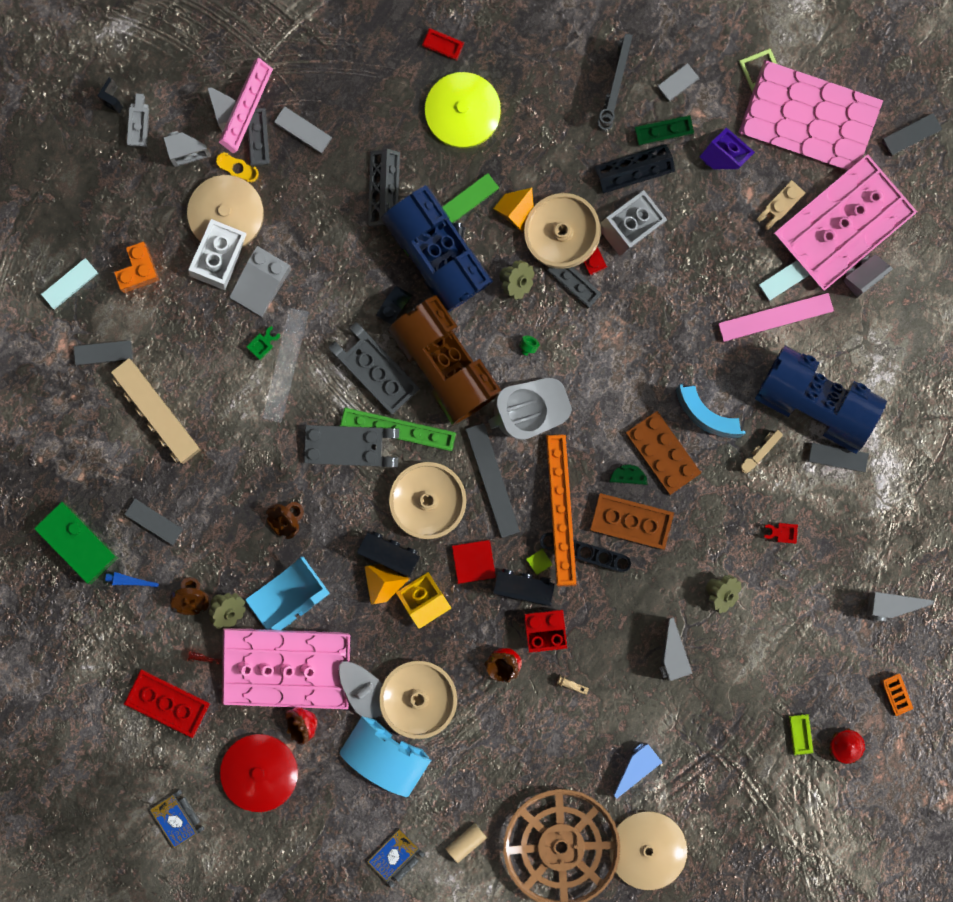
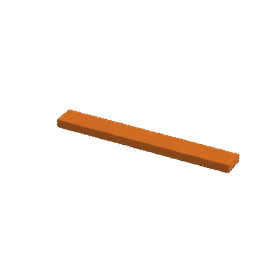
M547 435L546 444L557 587L576 586L566 435Z

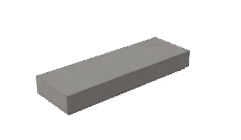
M285 106L274 121L276 125L321 154L332 140L331 136Z

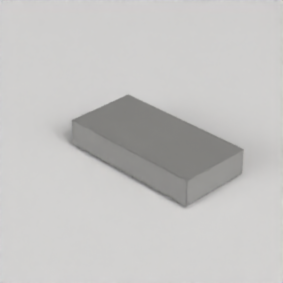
M687 63L658 85L657 88L670 102L699 80V77Z

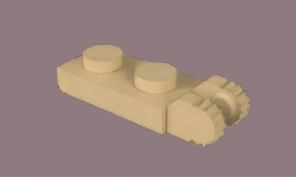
M791 180L765 208L766 210L756 220L758 222L763 221L766 215L770 213L774 218L765 227L769 230L805 195V192Z
M779 430L775 431V433L771 431L764 438L766 443L762 447L758 445L751 453L753 457L746 459L742 463V472L749 473L778 442L783 436Z

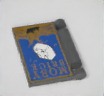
M181 790L150 809V812L174 849L205 830L204 826L197 830L194 827L200 820L187 799L184 797L180 801L177 800L176 797L182 794Z
M399 829L367 863L393 888L395 884L390 880L392 876L399 882L419 862L414 854L418 852L422 858L425 854Z

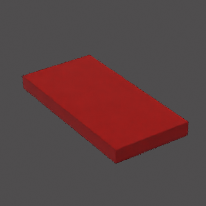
M142 669L124 702V705L191 738H194L211 704Z

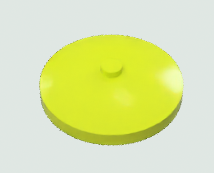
M458 72L443 77L431 88L426 99L425 116L429 129L438 140L451 147L471 148L485 142L494 133L500 120L501 107L495 89L487 80L473 73Z

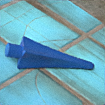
M114 572V575L106 573L105 581L112 582V585L159 586L158 583L133 578Z

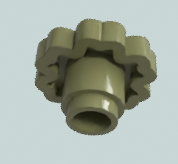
M514 261L512 266L505 267L500 272L499 278L503 283L502 288L504 293L509 295L510 298L522 299L524 293H529L533 286V267L525 261Z
M725 575L722 580L711 579L706 585V592L710 596L709 606L718 613H725L729 607H733L739 598L738 593L741 591V582L732 575Z
M230 593L215 595L210 603L209 615L211 617L209 621L217 629L234 626L237 620L241 619L244 615L243 613L246 610L244 607L245 601L237 593L232 595Z

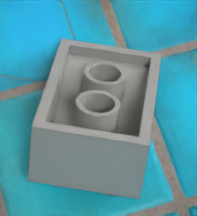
M643 190L600 223L601 233L618 255L622 256L666 222L667 219Z
M257 246L229 298L263 317L292 268L289 264Z
M872 592L869 593L866 616H872L871 620L883 622L886 621V618H893L932 605L934 600Z
M674 618L667 619L661 659L662 666L659 667L662 677L667 678V681L693 674Z

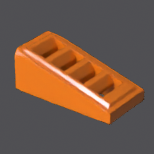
M900 673L880 680L895 716L913 710ZM897 681L898 685L889 688L888 684ZM900 688L901 692L892 695L891 691ZM903 695L904 699L897 702L894 701V698ZM906 702L907 706L897 709V705Z

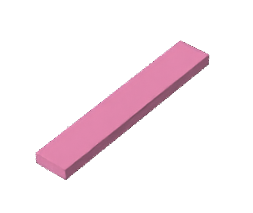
M260 58L254 61L219 140V143L233 154L237 152L273 70Z
M829 293L721 322L718 323L722 340L726 342L831 313L834 310Z

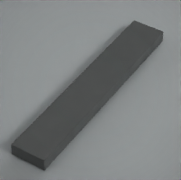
M482 423L467 428L466 431L501 538L520 533L485 424Z

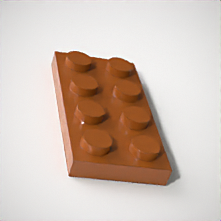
M658 411L626 432L628 438L669 495L701 474V471Z
M600 493L590 531L665 550L674 512Z

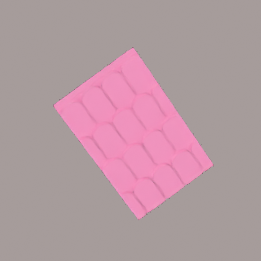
M764 60L738 133L849 170L863 158L883 100Z
M867 154L778 229L775 234L825 291L916 214L917 210Z
M223 628V705L348 709L349 700L340 682L339 664L342 661L350 662L349 633Z

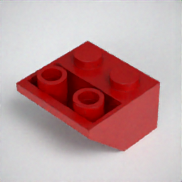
M563 610L524 614L529 653L568 649Z

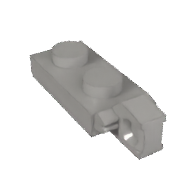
M136 93L135 104L131 103V107H129L127 145L147 147L149 105L145 104L144 94Z

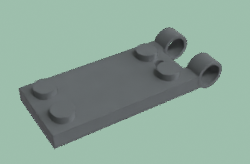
M625 33L624 39L620 38L617 54L620 57L611 94H606L604 109L600 112L598 128L603 132L611 130L613 126L614 110L633 36L631 34ZM600 123L603 124V125H605V126H608V125H610V126H609L608 128H604V127H602V126L600 125Z
M355 321L349 329L360 340L347 353L336 341L328 348L393 415L420 388ZM361 350L362 353L357 355L356 351Z
M306 425L305 463L398 467L399 457L382 456L383 438H399V428ZM372 444L377 446L375 450L371 448Z

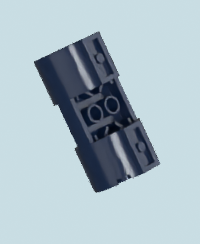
M425 185L389 209L380 219L400 248L405 250L424 277V283L432 295H436L447 312H450L482 291L493 281L476 255L468 248L449 220L450 217L429 186Z
M784 345L763 381L755 400L787 417L790 416L795 408L827 425L823 433L824 437L857 454L872 434L888 400L872 392L866 385L856 381L852 382L846 390L841 384L833 383L826 379L824 375L815 373L820 362L813 356L801 354Z

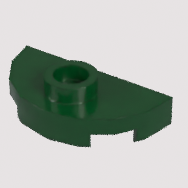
M631 464L622 465L612 473L609 481L610 483L648 485L644 472L639 467Z

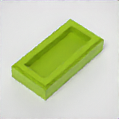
M809 714L789 716L793 755L813 753Z

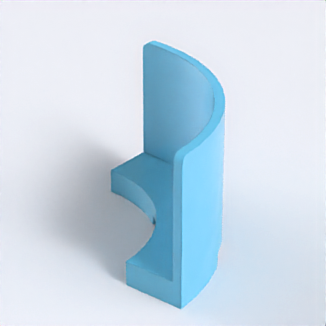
M679 384L676 388L677 397L684 412H686L693 423L704 431L725 438H741L746 434L745 431L740 429L739 418H725L710 411L700 400L696 386L683 387V384Z
M302 556L285 571L246 599V603L266 630H283L297 619L295 615L299 614L302 616L330 593Z
M362 716L340 750L341 757L353 769L374 784L392 793L408 797L431 762L430 758L423 749L409 745L402 740L400 743L391 738L392 734L381 726L376 719Z

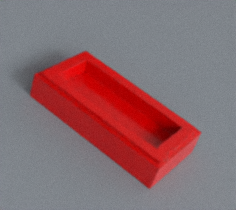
M429 28L422 47L456 61L464 46V42Z

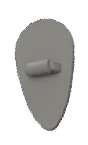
M342 661L339 664L340 682L354 710L360 716L367 718H377L382 715L380 692L383 683L360 665Z

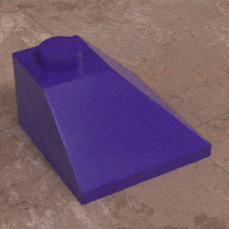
M725 128L700 155V158L713 169H739L755 152L728 128Z

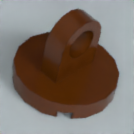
M291 502L286 506L273 504L266 511V514H268L267 522L277 535L286 536L285 539H292L299 532L298 521L303 517L304 510L297 502ZM290 508H294L296 510L297 516H294V514L290 511Z
M189 577L182 581L179 590L172 593L170 605L172 609H177V612L180 614L196 615L202 610H207L209 597L200 590L199 581ZM193 585L195 588H186V586Z

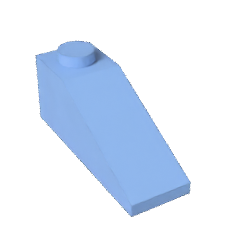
M641 743L633 749L635 753L631 755L613 794L616 798L620 797L662 763L647 743L645 745Z

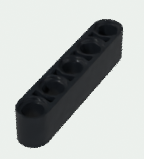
M544 533L540 538L541 547L547 551L554 552V544L547 547L543 543V539L546 536L553 538V533ZM573 539L575 559L619 573H624L630 569L631 560L628 556ZM584 547L589 548L591 552L588 558H583L580 555V550ZM601 553H606L609 556L608 563L602 564L598 558ZM621 558L627 561L625 569H620L617 566V561Z

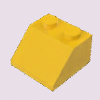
M429 572L396 592L419 629L451 609Z

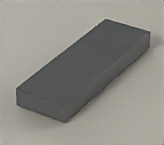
M256 108L248 125L251 166L270 165L266 108Z
M932 113L883 138V142L890 155L893 156L942 131V128L936 116Z
M549 267L547 269L556 280L588 308L602 295L573 267L566 269Z
M132 341L74 346L75 365L126 361L129 358L133 360Z
M811 443L808 462L865 473L869 453L858 451L855 454L848 449Z
M134 499L124 514L173 546L184 530L137 499Z

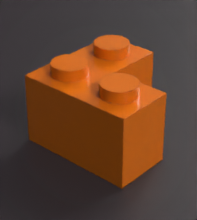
M143 241L127 247L126 250L132 266L114 272L120 290L126 293L159 281L146 243Z

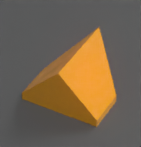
M532 187L504 194L493 208L521 232H524L526 219L534 207Z
M381 564L365 566L371 604L387 602L410 579Z

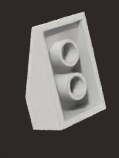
M211 219L189 267V276L225 290L236 265L246 233Z

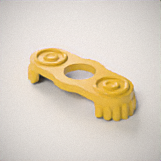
M220 153L216 158L219 168L229 172L232 176L239 177L247 182H254L259 176L256 167H251L243 160L236 159L228 153ZM236 163L242 164L244 168L239 174L233 172V166Z

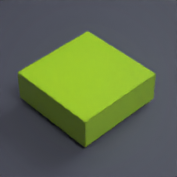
M543 549L526 559L536 575L553 565Z

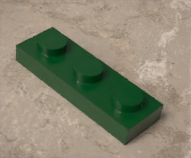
M691 115L636 126L634 128L638 147L694 135Z

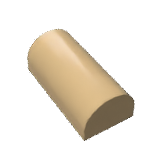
M474 823L445 849L459 863L488 837Z

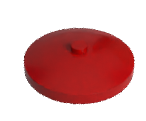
M266 734L249 735L235 742L224 755L220 769L221 784L228 798L238 807L251 812H266L279 807L291 796L297 784L298 765L291 749L280 739Z

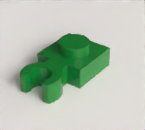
M272 326L266 330L264 337L259 333L247 346L260 361L274 348L270 343L279 340L281 337L279 333L275 337L270 336V332L274 329Z

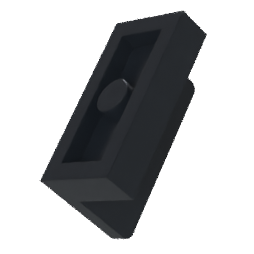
M108 77L98 94V98L103 105L120 114L123 106L117 98L113 97L118 86L111 77Z

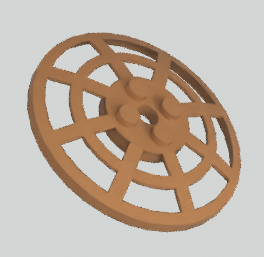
M568 789L545 791L527 800L512 816L504 837L503 851L505 864L518 888L537 902H588L607 887L617 870L620 859L619 833L610 814L592 797ZM555 795L556 807L543 810L535 817L526 810L536 801ZM563 795L581 798L592 804L593 807L587 814L575 808L563 806ZM564 812L574 814L580 817L581 820L575 827L564 824ZM599 812L605 817L610 826L613 841L601 840L599 830L592 821ZM556 813L555 825L546 828L539 822L546 815ZM521 815L529 822L524 830L521 845L509 846L512 829ZM587 824L593 831L596 842H584L580 832ZM534 827L542 834L539 843L527 845L528 836ZM559 842L567 844V850L564 853H559L556 850V845ZM602 849H614L611 867L606 877L602 880L595 873L601 860ZM585 850H596L595 859L589 868L582 861ZM539 852L543 862L536 870L532 867L527 853ZM510 854H522L523 862L531 874L524 884L514 871ZM577 866L584 873L578 879L567 882V870ZM548 868L559 871V882L550 881L542 877V874ZM588 878L597 885L593 891L585 896L568 900V888L580 885ZM537 880L546 886L560 888V900L544 898L535 894L530 888Z

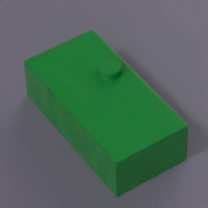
M61 502L34 528L87 584H92L119 558L65 502Z

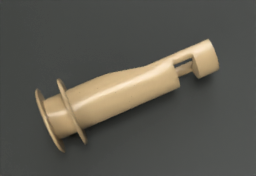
M561 674L556 683V686L559 684L560 688L564 686L584 695H587L589 690L587 687L565 679V676L561 677Z

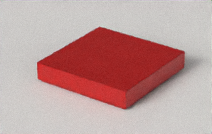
M490 540L452 546L458 584L496 578Z

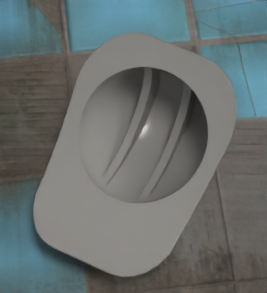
M544 378L508 386L500 391L494 407L495 416L488 421L491 429L499 427L507 436L525 440L563 424L571 415L572 408L563 384L554 378Z

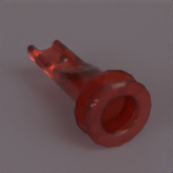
M190 649L188 661L192 659V662L198 660L213 663L214 660L216 664L221 663L220 659L209 658L201 653H197L196 650L191 652Z

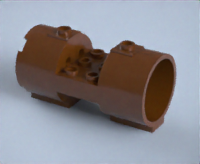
M435 295L396 320L388 328V332L408 362H417L418 367L421 368L428 382L434 387V390L431 392L432 397L451 425L454 426L490 403L498 396L501 389L480 359L473 362L454 334L458 326Z

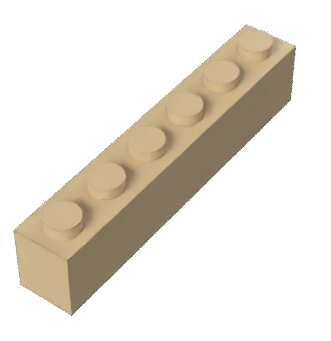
M130 358L111 372L114 376L112 378L113 382L118 388L120 386L123 387L126 391L123 393L129 402L133 401L137 405L135 408L137 413L141 417L145 416L149 421L146 423L153 433L157 431L160 435L158 440L164 447L168 446L171 449L170 455L176 463L180 461L184 464L201 451Z

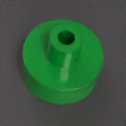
M524 335L519 343L522 348L521 353L526 356L529 353H536L540 343L534 337Z

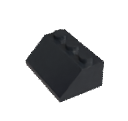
M374 531L372 534L367 532L357 553L411 578L420 559V556L417 555L418 551L410 547L405 550L400 547L401 543L392 539L387 542L382 539L383 535Z
M503 569L502 572L498 571L494 595L551 606L555 583H551L552 579L540 577V580L532 579L533 575L521 573V576L513 575L514 571Z

